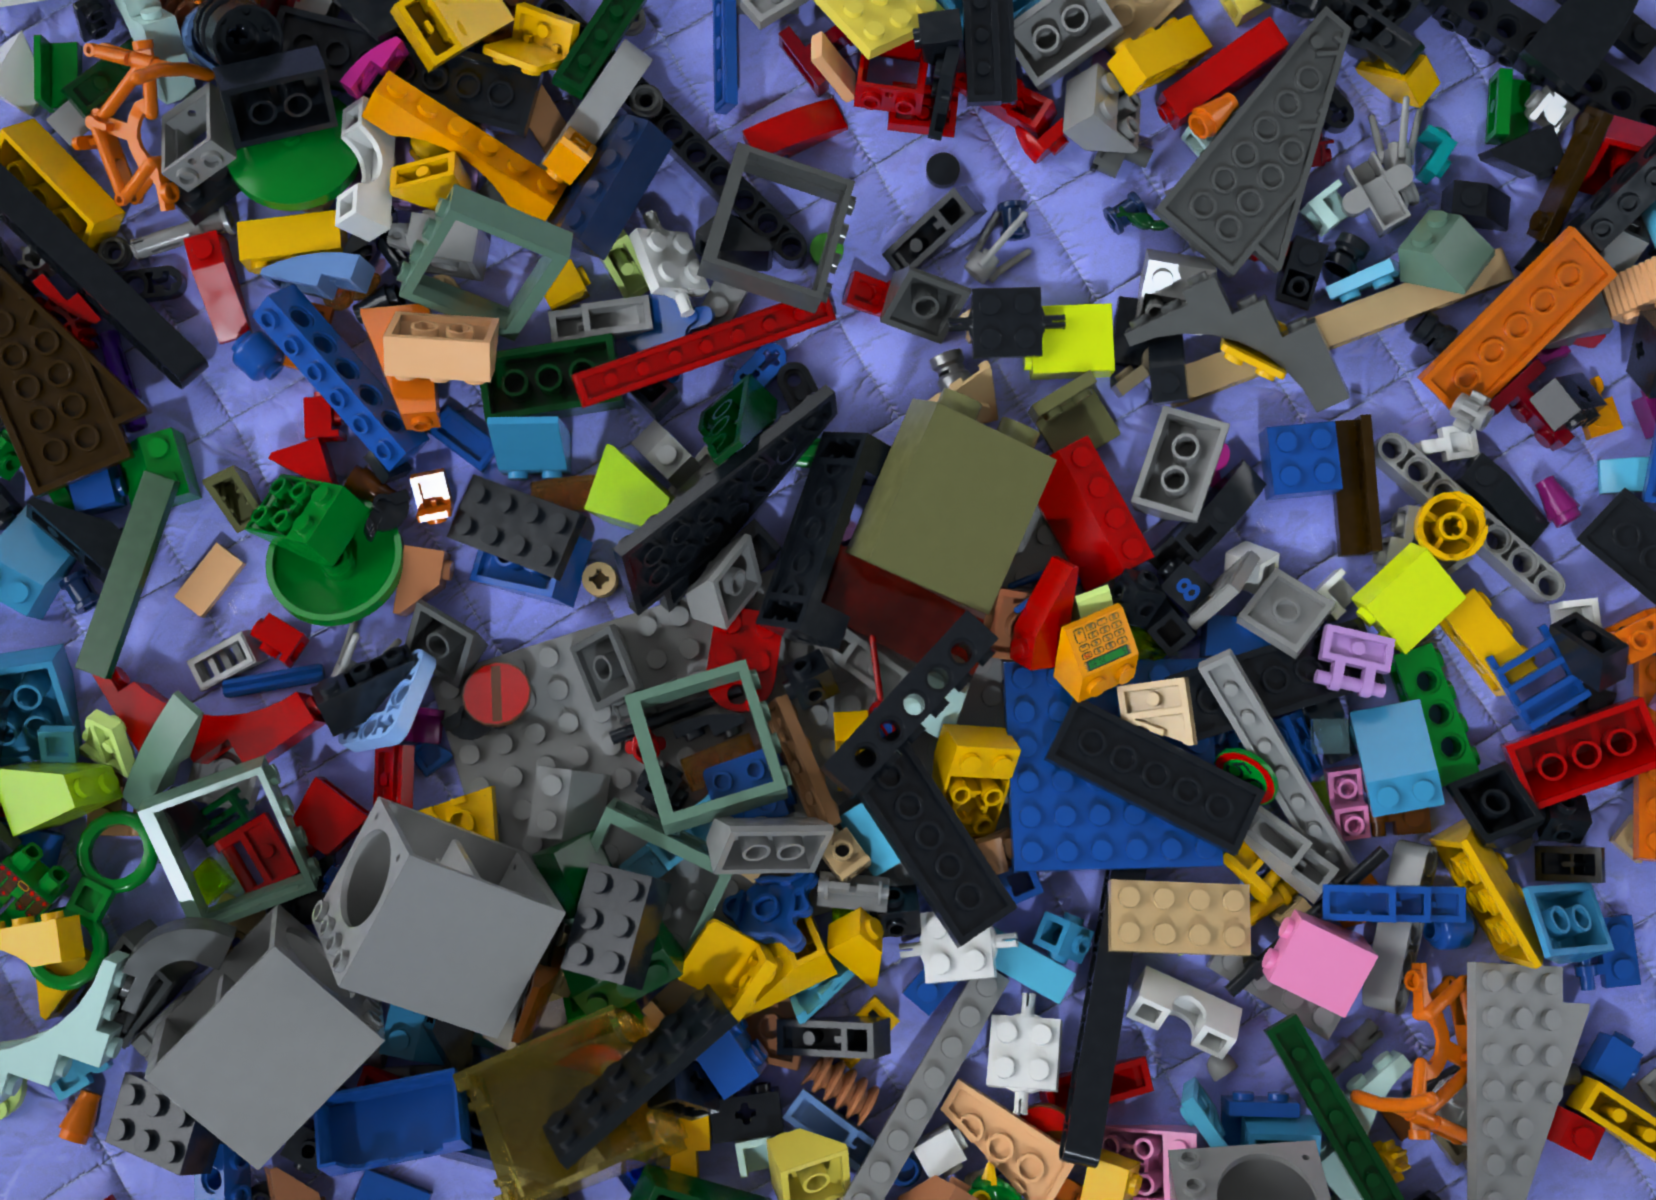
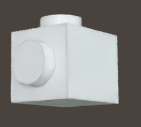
M947 1122L919 1138L913 1150L929 1178L941 1174L947 1177L963 1168L962 1162L967 1160L963 1150L969 1146L958 1128L952 1131Z

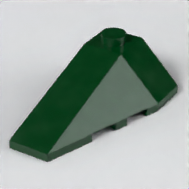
M750 373L701 412L698 431L704 436L702 439L708 445V452L713 462L718 466L742 448L758 432L768 429L776 420L778 400Z

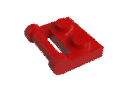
M268 812L262 813L213 844L218 854L222 853L244 889V894L295 876L300 872L294 856L290 853L289 846ZM240 841L264 880L259 885H257L234 846Z

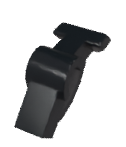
M406 489L389 495L378 494L375 496L371 507L372 511L366 520L363 530L368 541L372 542L377 531H392L402 525L407 518L411 500Z
M464 705L459 708L458 712L441 721L446 732L450 731L454 736L463 740L481 738L492 729V727H486L475 722L466 712ZM505 725V726H502V727H493V728L498 729V730H501V729H504V728L506 727V725Z

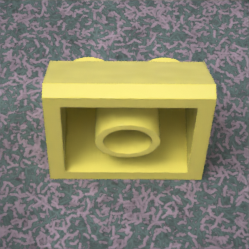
M801 1128L790 1132H783L775 1137L766 1139L771 1185L778 1200H834L843 1197L851 1183L849 1153L845 1143Z

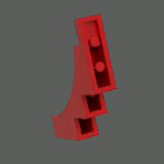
M117 666L115 667L112 679H104L93 675L116 716L125 723L127 727L126 732L139 752L169 699L161 695L149 684L132 682L130 684V679L126 672ZM295 692L280 702L249 713L219 716L203 714L190 758L193 763L209 764L231 748H234L242 763L265 755L268 763H270L324 726L326 722L316 705L313 695L310 696V694Z

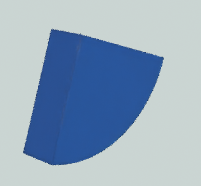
M430 743L415 745L414 762L426 778L454 759L452 752L441 745Z

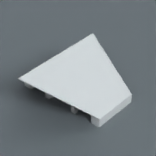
M21 30L0 46V100L32 117L39 106V103L34 99V57Z

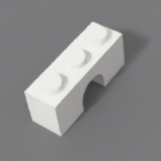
M1146 965L1133 985L1126 1017L1157 1031L1169 1015L1179 1017L1191 1029V1046L1223 1060L1237 1041L1243 1008Z

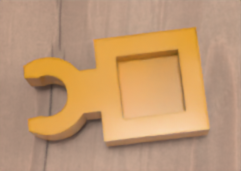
M1599 376L1590 379V383L1602 397L1603 381ZM1612 396L1604 399L1608 405L1598 412L1601 417L1590 426L1582 428L1586 440L1623 429Z

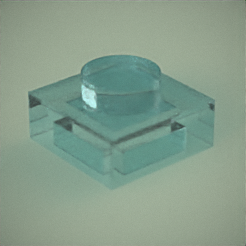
M1348 718L1310 719L1312 754L1350 753Z

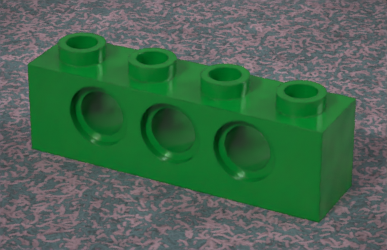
M1427 643L1414 647L1407 654L1402 652L1394 654L1389 674L1400 702L1420 699L1441 787H1444L1449 783L1479 772L1478 765H1480L1481 761L1476 748L1473 745L1470 746L1466 735L1468 732L1467 721L1462 713H1458L1455 706V689L1452 683L1445 679L1442 667H1444L1442 654L1438 648H1434L1432 643ZM1421 672L1429 679V686L1425 691L1421 690L1417 685V676ZM1432 705L1437 706L1441 711V718L1438 723H1434L1429 717V709ZM1446 737L1453 744V751L1449 756H1446L1441 750V743Z

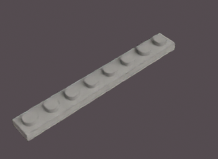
M1230 648L1199 662V672L1245 749L1262 758L1275 773L1279 786L1275 799L1293 829L1313 842L1312 850L1340 869L1330 883L1338 884L1358 866V863Z
M997 972V978L967 981L841 1200L885 1199L1008 985L1009 979Z

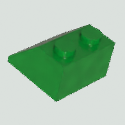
M170 427L140 436L130 443L135 458L121 463L120 467L128 488L131 506L144 470L181 482L172 507L202 498L183 433Z

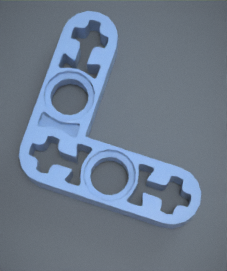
M422 649L414 650L412 655L416 665L392 691L385 710L373 713L366 722L340 733L338 742L353 752L400 744L411 729L435 670L436 659Z

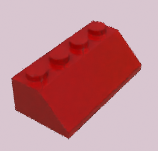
M1088 435L1050 455V457L1057 461L1037 506L1067 561L1079 567L1078 575L1084 592L1091 591L1123 573L1125 568L1132 569L1155 557Z
M1637 696L1547 727L1536 733L1500 744L1508 765L1538 809L1656 769V727L1644 698Z

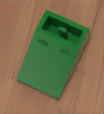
M280 474L271 484L269 493L261 505L253 511L251 520L245 527V530L310 561L334 566L370 509L342 485Z

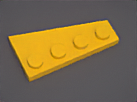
M495 785L418 810L424 814L499 842Z

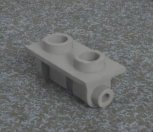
M820 871L816 906L856 910L861 907L869 912L887 913L890 878L858 875L848 883L839 882L832 872Z

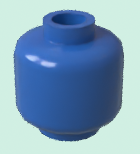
M249 330L235 341L231 348L234 352L232 357L233 363L253 381H260L265 378L272 380L284 367L281 364L284 352L263 331L252 333Z
M1466 907V923H1425L1423 936L1438 950L1463 949L1473 942L1478 925L1475 917L1472 916V913Z

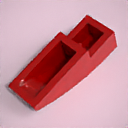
M957 73L954 88H959V92L966 97L965 73ZM1018 78V101L1016 105L1006 103L998 106H980L1013 127L1017 125L1023 127L1036 139H1039L1047 131L1058 114L1053 100L1026 88L1023 81Z
M834 98L782 113L743 130L742 133L746 145L782 157L787 155L790 158L848 130V126Z
M1146 1056L1116 1061L1109 1104L1154 1091ZM1072 1071L1059 1074L1058 1092L1039 1091L1042 1103H1052L1066 1110Z

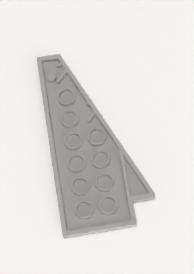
M1467 962V1200L1527 1199L1558 1103L1563 1097V1088L1590 1010V1004L1563 1002V967L1541 966L1533 969L1519 964Z

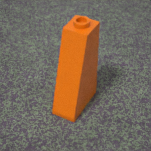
M419 304L360 309L366 333L383 375V335L395 312L432 314L430 308ZM384 376L406 430L424 432L431 428L441 427L438 383L432 382L427 378L401 381L397 380L395 376Z

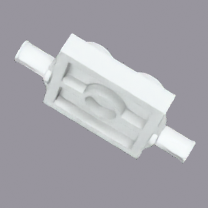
M653 210L648 211L643 215L648 229L636 228L629 237L650 293L673 298L676 300L681 317H689L695 313L689 297H703L710 291L706 278L697 275L700 262L688 232L664 229L660 224L657 212H653Z
M923 912L920 913L921 936L919 942L900 943V950H913L900 951L899 953L901 958L921 956L924 963L926 984L997 978L996 956L998 948L1018 947L1019 941H1005L1018 939L1017 932L997 934L992 925L963 946L957 948L935 913Z
M1022 993L1021 1013L1012 1016L993 1014L991 1016L986 1085L993 1088H1006L1014 1092L1013 1114L1020 1115V1113L1028 1115L1029 1094L1039 1091L1058 1092L1063 1021L1061 1019L1042 1018L1036 1015L1035 1003L1037 994L1029 993V995L1028 993Z

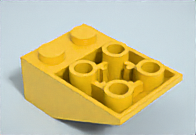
M400 0L390 10L391 15L428 72L433 71L515 20L503 0Z
M943 724L934 751L932 779L970 836L984 837L995 832L1009 789L1010 778L1013 777L1021 749L1014 738L1007 734L1006 728Z
M812 915L807 918H800L797 921V927L806 938V945L802 951L798 953L791 952L782 943L765 944L770 948L778 965L776 974L771 983L765 985L757 996V1001L752 1011L745 1014L742 1019L838 974Z

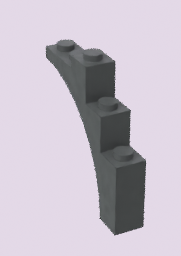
M1202 271L1186 280L1188 285L1182 290L1185 302L1181 303L1178 298L1161 306L1162 312L1151 318L1146 313L1129 322L1131 327L1127 328L1124 333L1129 346L1156 337L1176 334L1214 335L1238 341L1262 352L1284 368L1304 390L1316 412L1350 398L1349 390L1315 317L1307 320L1306 316L1297 318L1286 325L1287 330L1282 332L1266 295L1258 298L1255 293L1237 301L1238 307L1233 309L1216 272L1207 275L1206 271Z

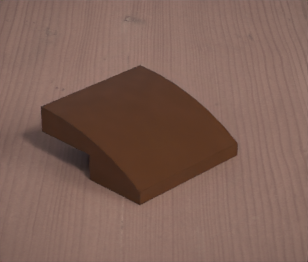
M554 945L547 965L538 964L534 970L515 1018L511 1042L520 1043L540 1023L561 972L560 967L566 948Z

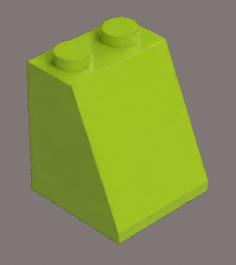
M606 444L584 510L609 524L636 531L645 524L650 516L658 514L671 504L675 496L638 462L613 445Z
M41 760L0 767V803L13 837L63 826L123 798L119 781L112 765L84 762L41 763Z

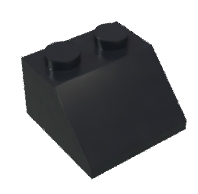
M1506 761L1449 783L1445 787L1484 847L1502 850L1531 838L1545 820Z

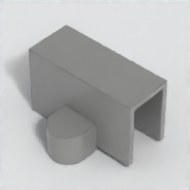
M1373 151L1370 153L1368 161L1354 169H1351L1350 165L1346 166L1343 175L1352 189L1345 194L1341 203L1342 212L1346 216L1353 218L1365 213L1379 238L1408 222L1411 214L1399 194L1406 190L1413 180L1414 174L1408 165L1398 164L1385 171Z

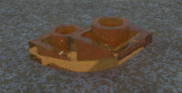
M595 475L562 477L531 482V495L575 512L586 511L584 507Z
M746 733L681 759L680 763L692 793L706 788L703 778V772L706 768L755 752L756 749L750 734Z

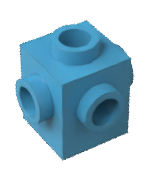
M1045 911L1032 943L1048 950L1046 957L1066 965L1068 959L1082 964L1085 955L1090 949L1091 940L1095 932L1082 927L1084 919L1065 912L1062 918Z

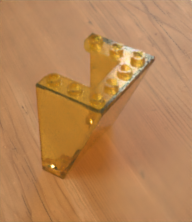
M609 1005L453 1074L458 1092L461 1093L467 1090V1095L471 1100L468 1103L469 1110L476 1112L497 1175V1179L493 1180L496 1188H500L502 1194L493 1197L494 1200H556L643 1167L646 1163L656 1162L687 1149L684 1140L688 1139V1134L683 1121L665 1112L649 1109L647 1102L568 1170L558 1161L542 1129V1126L547 1123L548 1118L555 1111L563 1109L576 1097L583 1087L591 1085L604 1073L611 1063L619 1061L632 1049V1046L639 1039L650 1034L649 1028L642 1019L639 1020L636 1015L614 1005Z

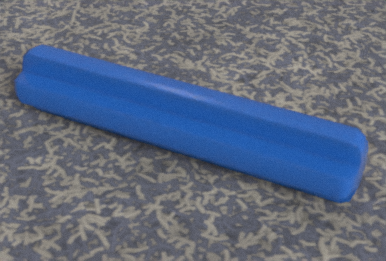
M317 663L225 679L222 681V691L224 697L233 698L319 683L325 679V670L322 664Z

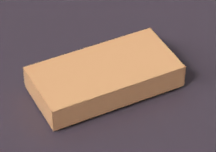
M822 31L812 35V63L843 101L847 103L854 100L856 73Z
M216 542L174 597L198 616L205 618L246 566V563Z

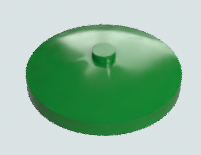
M332 95L338 122L337 127L237 149V158L229 163L227 167L238 188L256 203L283 211H300L315 208L339 196L350 186L360 170V165L354 152L341 139L343 109L347 106Z
M359 499L370 510L334 566L310 561L270 542L266 555L267 581L276 599L294 617L320 626L349 624L376 611L390 598L397 588L403 568L404 542L398 528L386 532L377 531L372 542L366 539L363 530L366 520L372 511L371 501Z

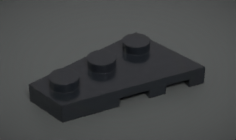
M226 165L189 192L178 186L180 198L174 205L196 226L241 192V190L234 182Z

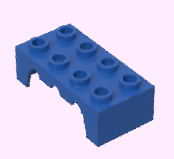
M449 1068L335 1091L314 1113L317 1169L333 1177L471 1149L472 1140L465 1077L457 1069Z

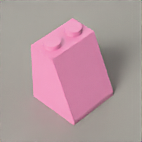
M1294 909L1291 917H1286L1281 923L1278 932L1280 937L1275 947L1269 948L1262 960V967H1264L1262 971L1269 982L1345 1018L1379 956L1361 934Z

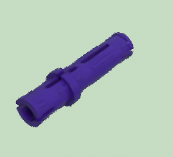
M109 330L100 333V335H97V341L102 350L106 366L141 399L142 395L140 390L136 389L119 332L117 330ZM145 416L125 424L126 432L129 433L138 432L148 427Z

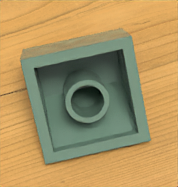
M1429 209L1398 248L1400 281L1465 295L1495 256V249L1462 215Z

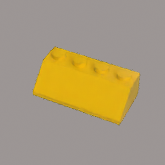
M34 118L1 129L0 163L97 254L98 247L103 240L117 235L126 212L115 204L114 200Z

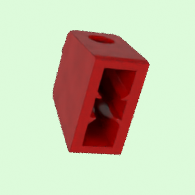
M315 777L294 814L293 820L297 827H303L307 835L308 846L305 847L310 857H313L317 850L326 856H331L339 852L359 833L370 812L327 778Z

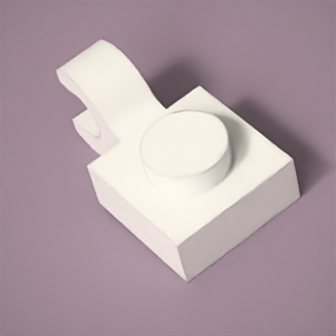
M1455 426L1441 427L1437 429L1438 438L1419 441L1420 443L1413 444L1425 456L1441 453L1443 463L1469 459L1480 454L1476 429H1473L1471 434Z

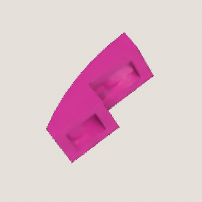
M397 36L393 37L363 55L340 80L347 93L358 100L364 95L378 73L385 76L389 70L395 74L409 54L403 41Z

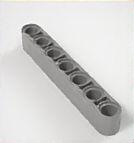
M1388 433L1374 442L1376 467L1421 506L1429 498L1434 497V490L1436 488H1440L1444 492L1460 491L1470 495L1402 435ZM1383 443H1388L1394 448L1395 454L1393 458H1388L1384 455L1382 451ZM1410 465L1417 467L1420 471L1419 481H1415L1409 476L1408 467ZM1483 507L1486 525L1488 524V533L1493 534L1497 538L1498 544L1496 549H1492L1485 539L1483 546L1476 554L1533 603H1543L1561 597L1566 585L1562 575ZM1514 556H1518L1523 561L1522 572H1518L1513 567ZM1541 578L1549 584L1547 595L1543 594L1539 589Z

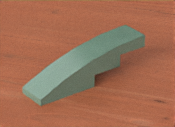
M179 690L172 694L155 721L129 773L122 794L123 798L136 810H138L142 799L159 794L173 785L179 764L191 756L204 712Z

